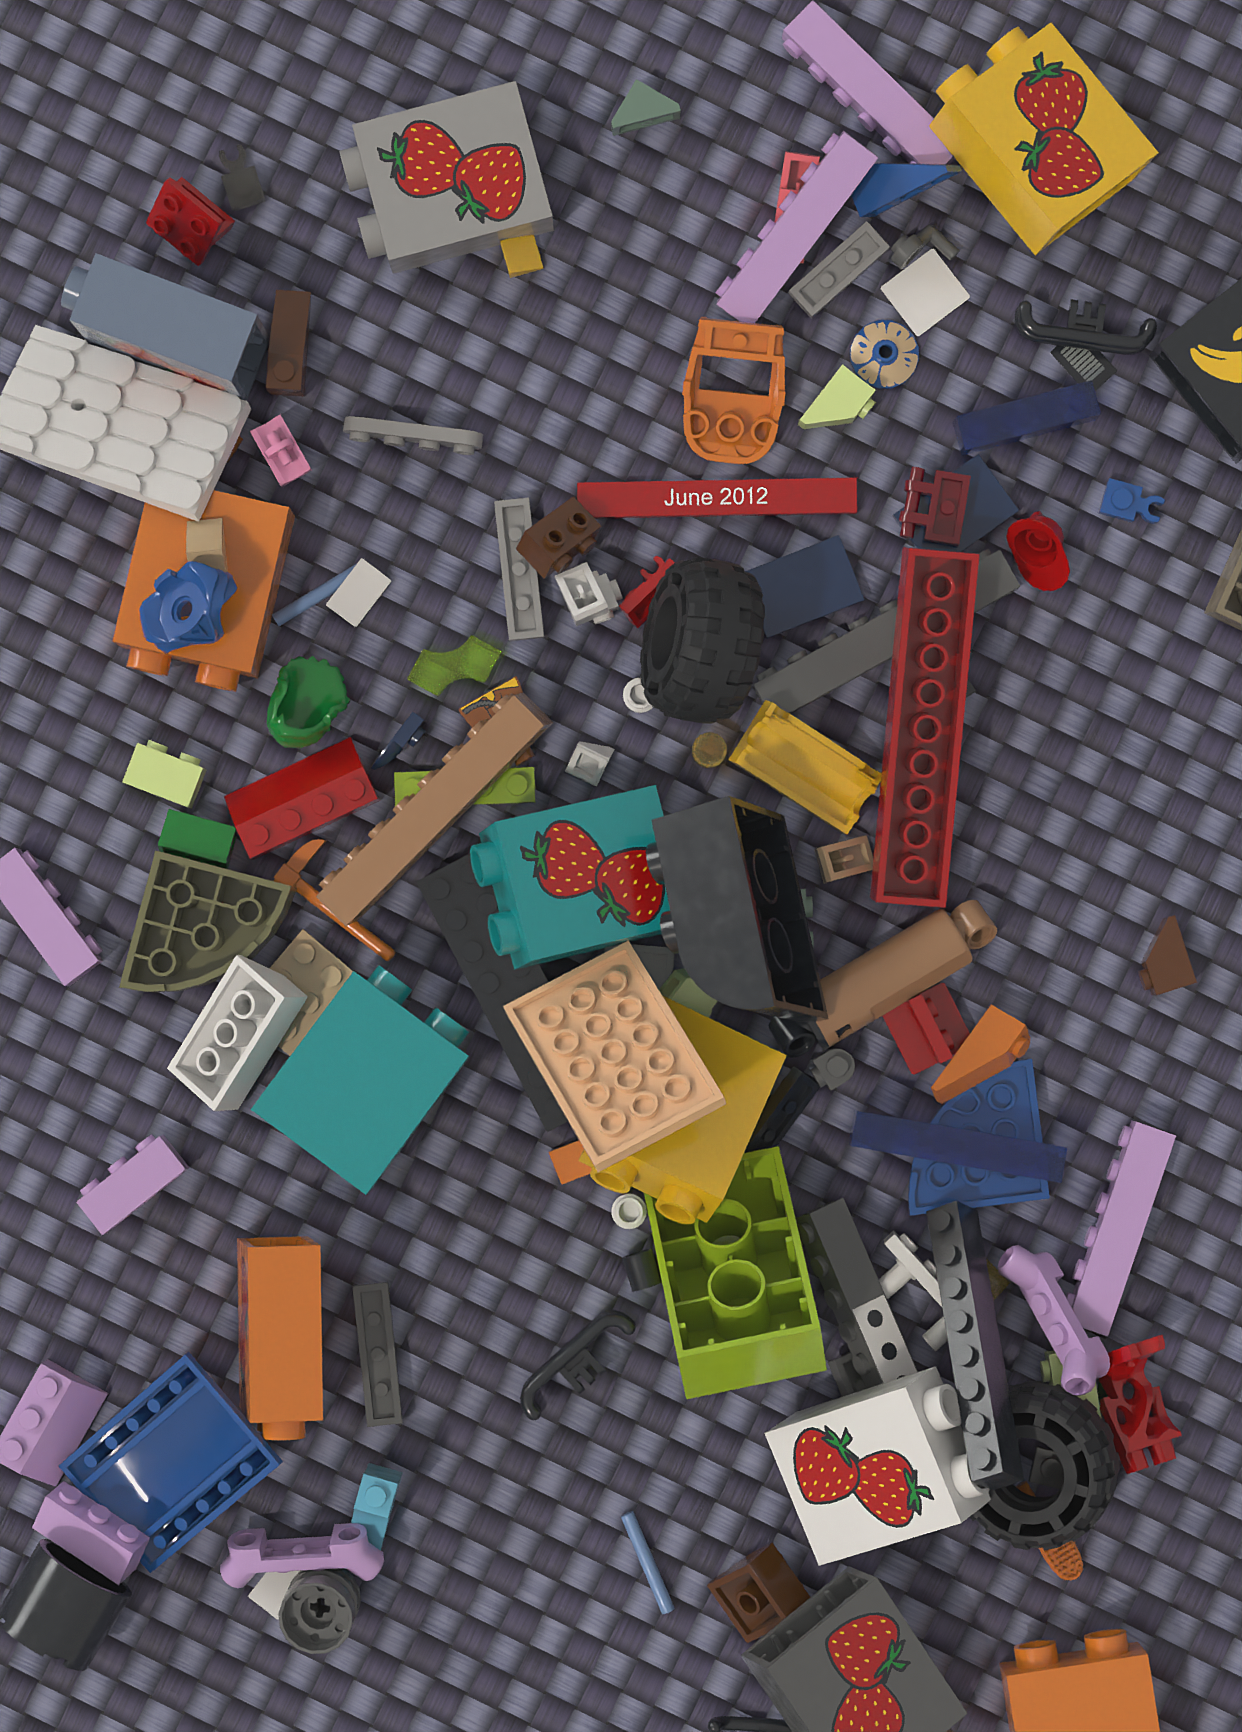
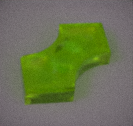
M472 635L462 646L450 652L436 653L423 649L407 680L437 697L448 685L458 680L474 679L486 683L502 651Z

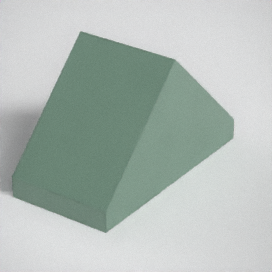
M636 79L611 121L612 134L615 136L680 119V106L677 102Z

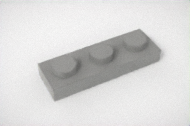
M866 221L794 285L788 293L812 319L890 249V246Z

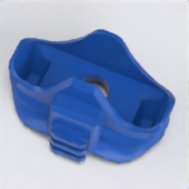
M191 561L187 562L178 572L167 569L155 580L154 588L156 592L145 599L140 606L142 631L148 642L154 643L158 649L167 654L172 650L186 646L213 644L223 637L224 631L220 620L221 608L237 590L234 578L229 572H223L220 569L212 568L203 563ZM189 616V617H188L187 619H185V620H182V619H181V617Z

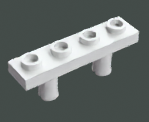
M893 1230L884 1239V1244L897 1257V1263L879 1279L886 1298L889 1299L912 1278L913 1280L917 1279L942 1307L935 1265L929 1259L923 1263L914 1253L918 1249L916 1244L905 1233L899 1236ZM944 1316L922 1335L924 1340L935 1351L948 1341Z

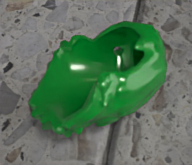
M301 656L291 659L286 666L279 670L278 683L270 697L268 706L267 728L273 738L286 748L301 749L317 743L327 731H330L331 722L337 717L338 713L346 710L350 703V698L347 697L346 686L343 683L344 677L340 673V669L330 666L326 659L318 661L313 656L308 660Z

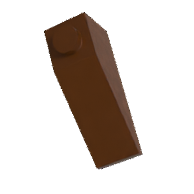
M276 290L266 378V389L270 395L305 397L311 292Z

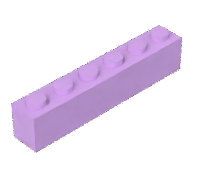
M813 0L783 30L782 39L785 41L783 46L787 52L796 59L801 57L809 65L808 71L818 82L823 83L826 81L834 89L832 93L837 101L846 108L850 105L859 114L857 118L867 130L872 132L875 129L884 138L882 141L883 145L893 155L897 156L900 154L909 164L950 165L955 159L929 127L934 118Z
M845 131L840 136L835 133L832 134L821 149L826 153L824 158L818 165L814 162L809 165L800 178L805 182L797 194L793 191L789 192L779 206L784 212L776 222L770 219L758 234V237L762 239L761 243L755 251L750 248L746 250L736 264L741 269L735 278L731 279L727 276L715 292L720 296L717 300V305L739 322L755 323L878 159L874 153Z
M1132 1120L1130 1126H1124L1121 1131L1118 1146H1121L1122 1149L1118 1160L1113 1159L1109 1166L1106 1178L1111 1180L1107 1194L1101 1192L1098 1198L1095 1212L1100 1214L1096 1226L1090 1225L1084 1240V1246L1088 1247L1084 1260L1078 1259L1072 1279L1077 1280L1073 1293L1067 1292L1065 1296L1084 1329L1107 1337L1109 1335L1176 1135Z

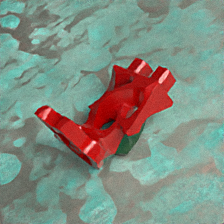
M1163 1335L1109 1352V1371L1105 1376L1099 1378L1097 1393L1100 1402V1412L1104 1416L1105 1422H1108L1114 1435V1446L1116 1452H1119V1457L1126 1474L1149 1467L1143 1448L1146 1447L1149 1449L1154 1466L1176 1459L1171 1439L1182 1436L1181 1431L1174 1426L1167 1416L1160 1386L1152 1387V1384L1144 1375L1147 1358L1165 1349ZM1127 1382L1132 1384L1134 1388L1132 1399H1127L1123 1395V1387Z

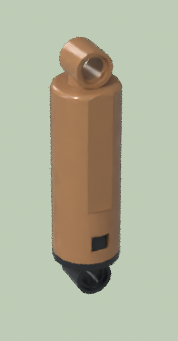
M977 900L961 903L953 910L950 916L944 909H938L820 979L829 1019L816 1022H799L774 1016L768 1025L769 1030L787 1057L794 1058L805 1054L813 1047L815 1041L824 1051L970 964L973 960L970 949H979L989 944L997 934V927Z

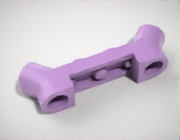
M1019 1245L1010 1247L999 1260L998 1272L1001 1276L1019 1286L1063 1365L1061 1387L1075 1396L1091 1392L1095 1386L1096 1379L1105 1376L1110 1367L1108 1353L1099 1336L1088 1338L1057 1283L1064 1274L1054 1257L1047 1252L1033 1254Z
M357 1523L334 1524L332 1536L267 1540L265 1528L245 1529L235 1532L227 1540L230 1554L220 1565V1573L225 1583L234 1588H243L256 1573H287L300 1570L322 1571L336 1568H346L363 1581H369L380 1572L384 1563V1556L381 1550L368 1542L366 1528Z

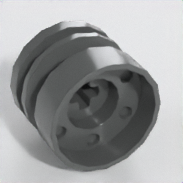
M344 1568L325 1569L322 1571L300 1570L292 1579L278 1613L279 1626L286 1640L296 1649L310 1654H324L339 1648L348 1638L361 1604L360 1588L354 1577ZM319 1598L325 1599L324 1603L327 1606L321 1605V1599Z

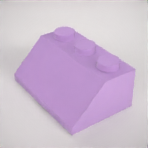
M48 1359L40 1364L0 1435V1463L21 1475L57 1486L64 1474L59 1465L78 1449L109 1393Z

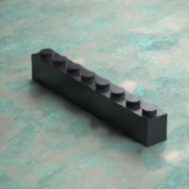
M956 1200L926 1211L971 1482L995 1490L1024 1481V1474L978 1211Z

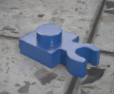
M1109 478L1106 483L1099 514L1132 523L1137 513L1141 515L1144 521L1155 524L1159 522L1160 517L1151 515L1148 507L1150 504L1162 506L1165 500L1156 495L1146 499L1140 496L1143 487Z

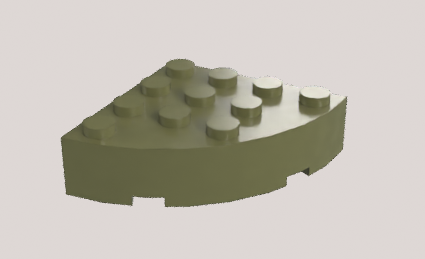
M155 850L119 988L144 992H176L205 986L223 978L236 955H242L251 960L274 937L288 914L297 888Z

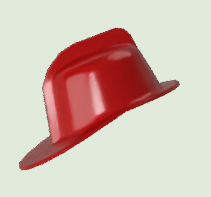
M1040 511L1034 512L1027 519L1013 522L1007 530L1006 539L1023 578L1033 587L1042 591H1054L1062 588L1070 574L1069 562L1063 548L1064 535L1062 528L1053 519L1043 516Z

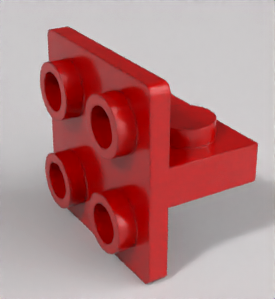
M169 177L164 182L146 223L158 235L180 251L183 256L187 257L195 265L200 266L204 262L211 246L232 229L235 220L183 177L177 181Z
M939 983L919 993L882 1016L911 1074H917L937 1063L941 1064L953 1058V1055L956 1054L970 1034L945 983Z

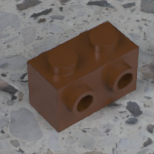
M571 497L527 529L516 550L545 579L554 571L558 574L562 573L570 566L574 560L573 557L580 553L584 556L589 553L597 544L595 537L602 526L574 497Z

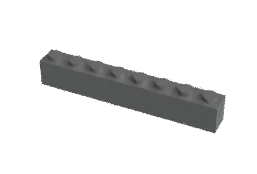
M989 549L979 553L974 613L1013 593L1020 587L1001 550L993 554ZM893 600L879 608L881 615L871 621L868 620L867 616H864L848 625L849 633L839 638L836 633H833L818 642L820 647L818 650L807 654L806 650H802L787 659L789 663L787 667L777 671L773 666L757 675L756 678L759 682L753 685V689L761 704L765 700L771 701L782 710L792 714L892 659L898 600Z

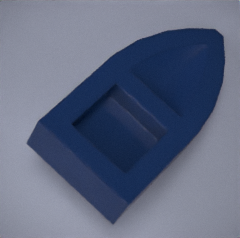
M412 712L379 755L371 769L376 770L388 764L403 749L405 750L408 745L414 748L426 733V730L422 728L426 722L416 713Z

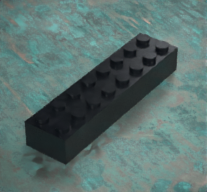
M470 854L416 881L541 1122L546 1131L549 1132L568 1122L503 1008L504 1005L541 987L549 981L540 964L514 970L510 954L503 956L496 954L488 930V916L499 912L492 885L479 886L473 873Z

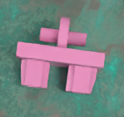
M281 414L250 431L281 487L312 471Z

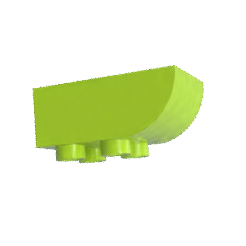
M779 1146L743 1154L724 1200L707 1223L696 1218L693 1224H681L672 1221L656 1209L655 1203L657 1199L644 1193L686 1399L827 1370L821 1327Z

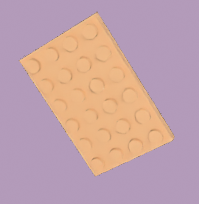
M629 940L503 1006L509 1020L597 1172L610 1167L726 1105L723 1094Z

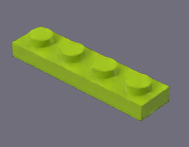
M534 767L508 768L473 805L536 803ZM430 771L394 772L395 806L405 796H410L412 793L416 795L421 790L417 784Z

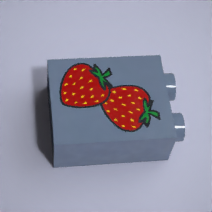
M95 253L89 270L78 266L72 269L62 293L61 306L72 310L70 321L89 344L129 356L134 361L191 378L195 383L237 395L241 400L247 401L270 342V337L257 314Z

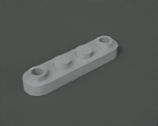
M347 416L344 419L343 432L350 434L349 440L370 442V437L384 439V444L404 447L405 442L419 443L418 448L429 451H439L440 446L454 447L453 452L462 455H474V450L482 449L483 434L475 431Z

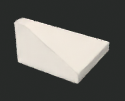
M579 741L565 772L597 786L615 749Z

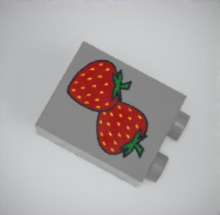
M516 81L353 124L352 127L357 146L339 151L350 192L369 187L376 213L357 218L368 259L387 254L393 274L499 246L500 240L527 235L536 236L554 231L552 212Z

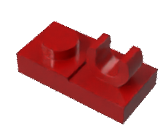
M655 556L653 560L659 569L654 574H649L645 569H642L640 573L646 582L631 590L619 605L627 619L636 628H639L647 620L649 605L655 595L656 586L660 578L665 575V571L675 563L670 558L664 562L661 557Z

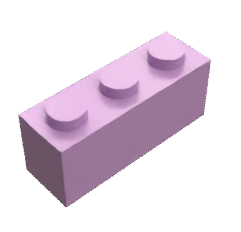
M151 1134L135 1147L139 1153L129 1161L123 1156L107 1169L111 1175L100 1183L96 1178L80 1190L83 1197L76 1203L102 1235L116 1227L190 1168L164 1135L155 1139Z
M65 1481L46 1495L32 1526L34 1530L118 1585L136 1570L150 1537L139 1531L134 1525L128 1524L110 1512L105 1506L96 1503L81 1493L79 1489Z

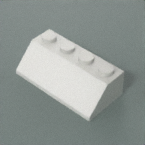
M236 955L167 1069L213 1111L239 1109L308 996L284 975L242 955Z

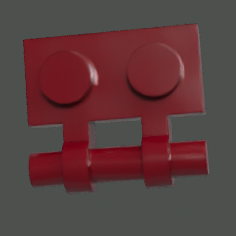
M911 467L910 478L905 480L904 491L907 492L904 511H900L898 521L902 523L900 537L913 539L915 526H924L926 529L923 541L959 546L971 476L936 470L933 483L923 482L925 469ZM921 495L931 496L928 514L918 513Z

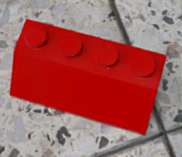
M351 737L224 796L234 826L249 858L253 860L380 801Z

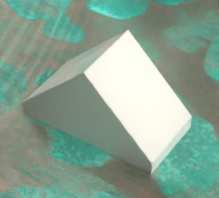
M587 562L555 575V579L576 626L609 613L608 605Z

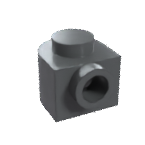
M834 1048L812 1059L816 1067L810 1071L821 1088L827 1085L829 1090H833L852 1077L855 1063L848 1052Z

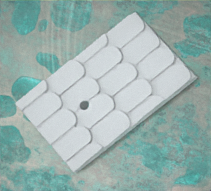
M35 325L30 339L27 341L16 363V367L13 369L0 396V450L199 522L247 420L251 407L247 401L241 400L237 395L195 383L191 378L134 361L129 356L88 344L86 340Z

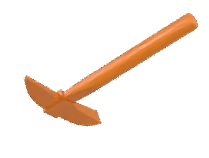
M316 839L304 844L279 869L274 876V882L296 887L298 894L385 961H390L395 955L393 948L358 921L345 926L316 897L320 892L301 878L300 872L327 840Z

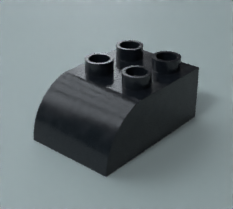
M727 796L652 819L656 842L647 845L646 860L653 879L659 885L665 884L670 911L661 914L660 926L662 936L668 949L674 954H680L682 964L695 984L713 999L731 1007L799 1022H816L829 1019L785 816Z

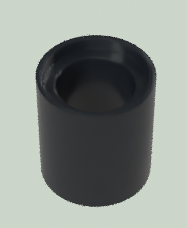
M652 1248L622 1257L632 1292L662 1283Z

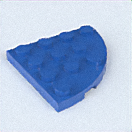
M1032 1058L1014 1061L1010 1067L945 1102L927 1125L918 1143L909 1176L908 1209L910 1216L927 1214L926 1211L956 1200L971 1208L1050 1198Z

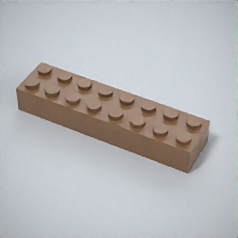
M511 693L502 697L491 709L495 715L490 720L487 718L484 721L480 720L467 733L470 740L465 745L463 743L459 746L456 745L443 757L442 761L446 765L441 770L438 768L435 771L431 770L417 784L421 790L416 795L412 793L410 796H405L393 808L396 815L392 819L382 820L370 831L368 836L372 840L368 844L357 845L343 859L347 865L343 869L340 867L336 871L333 870L320 882L319 886L323 890L316 897L345 926L358 921L554 723L525 693L516 695Z

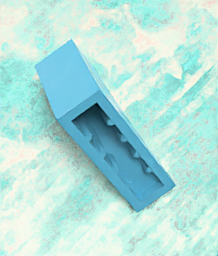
M369 1463L363 1473L353 1508L354 1512L351 1523L363 1525L367 1530L368 1542L381 1550L403 1472Z

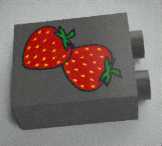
M850 1566L741 1654V1657L792 1732H954L951 1727L968 1714L878 1578Z

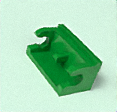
M168 809L158 842L159 852L228 869L237 838L235 837L237 830L234 826Z

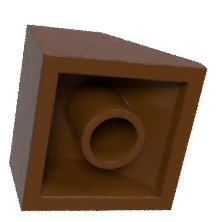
M773 1542L750 1553L707 1584V1587L746 1643L766 1635L811 1598Z

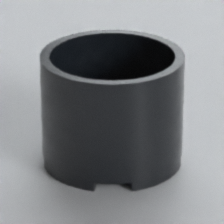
M41 1539L0 1606V1619L3 1618L5 1620L2 1628L18 1642L43 1657L46 1654L54 1659L63 1658L65 1659L63 1665L66 1668L85 1671L130 1599L132 1592L124 1581L119 1585L53 1541Z

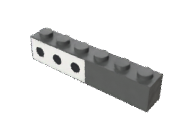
M844 1198L825 1203L795 1217L800 1240L805 1244L811 1258V1268L820 1279L825 1291V1301L835 1314L839 1324L840 1336L847 1342L853 1355V1366L857 1373L861 1375L866 1389L917 1373L918 1370Z

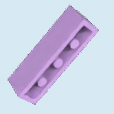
M14 848L0 858V900L64 986H71L103 962L98 955L102 952V949L90 934L85 937L78 928V925L82 922L70 906L64 909L58 901L57 897L61 894L49 878L44 881L38 874L36 869L40 865L28 850L23 853L21 849Z

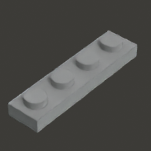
M529 498L494 501L509 641L544 638L537 571L516 550L524 532L532 526Z

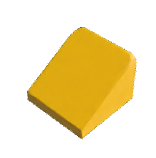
M534 235L500 240L510 278L543 269Z

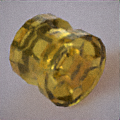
M706 732L699 735L692 746L694 761L704 768L719 766L727 754L725 740L714 732Z

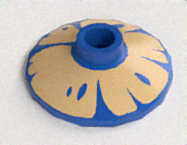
M877 320L865 325L855 335L850 348V362L855 374L867 384L877 389H892L904 384L914 374L919 361V346L914 335L904 325L892 320ZM881 347H889L892 355L889 358L881 357L879 354Z

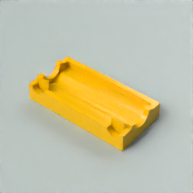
M767 700L762 704L729 758V761L846 835H848L854 823L858 821L862 804L870 795L875 793L881 781L880 772L874 770L865 762L790 713L782 710L775 703Z

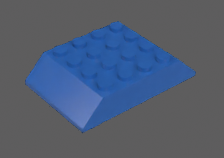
M187 1352L59 1465V1468L81 1493L96 1503L105 1506L110 1512L128 1524L134 1525L139 1531L150 1537L140 1562L151 1573L283 1461L190 1352Z

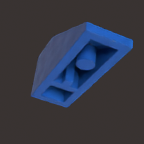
M873 164L852 192L851 197L860 217H875L961 173L962 170L960 165Z

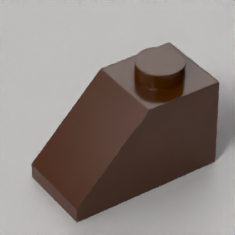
M1175 915L1163 918L1141 961L1143 970L1138 971L1140 981L1144 990H1150L1151 995H1160L1197 983Z

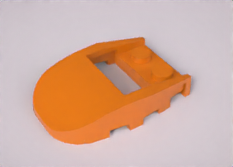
M701 317L683 382V423L687 443L697 455L706 460L733 464L755 462L767 454L773 445L779 426L778 421L782 406L785 403L784 328L782 325L776 326ZM703 355L772 362L769 395L699 388Z

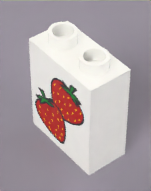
M936 1366L797 1411L765 1432L769 1446L819 1566L960 1524L991 1500L988 1493L989 1488L971 1482L964 1434L960 1426L962 1422L957 1392L951 1385L943 1384Z

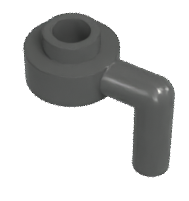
M927 225L917 235L913 234L908 238L904 234L891 248V251L894 253L891 261L900 269H903L929 242L950 261L955 258L960 250L935 226Z

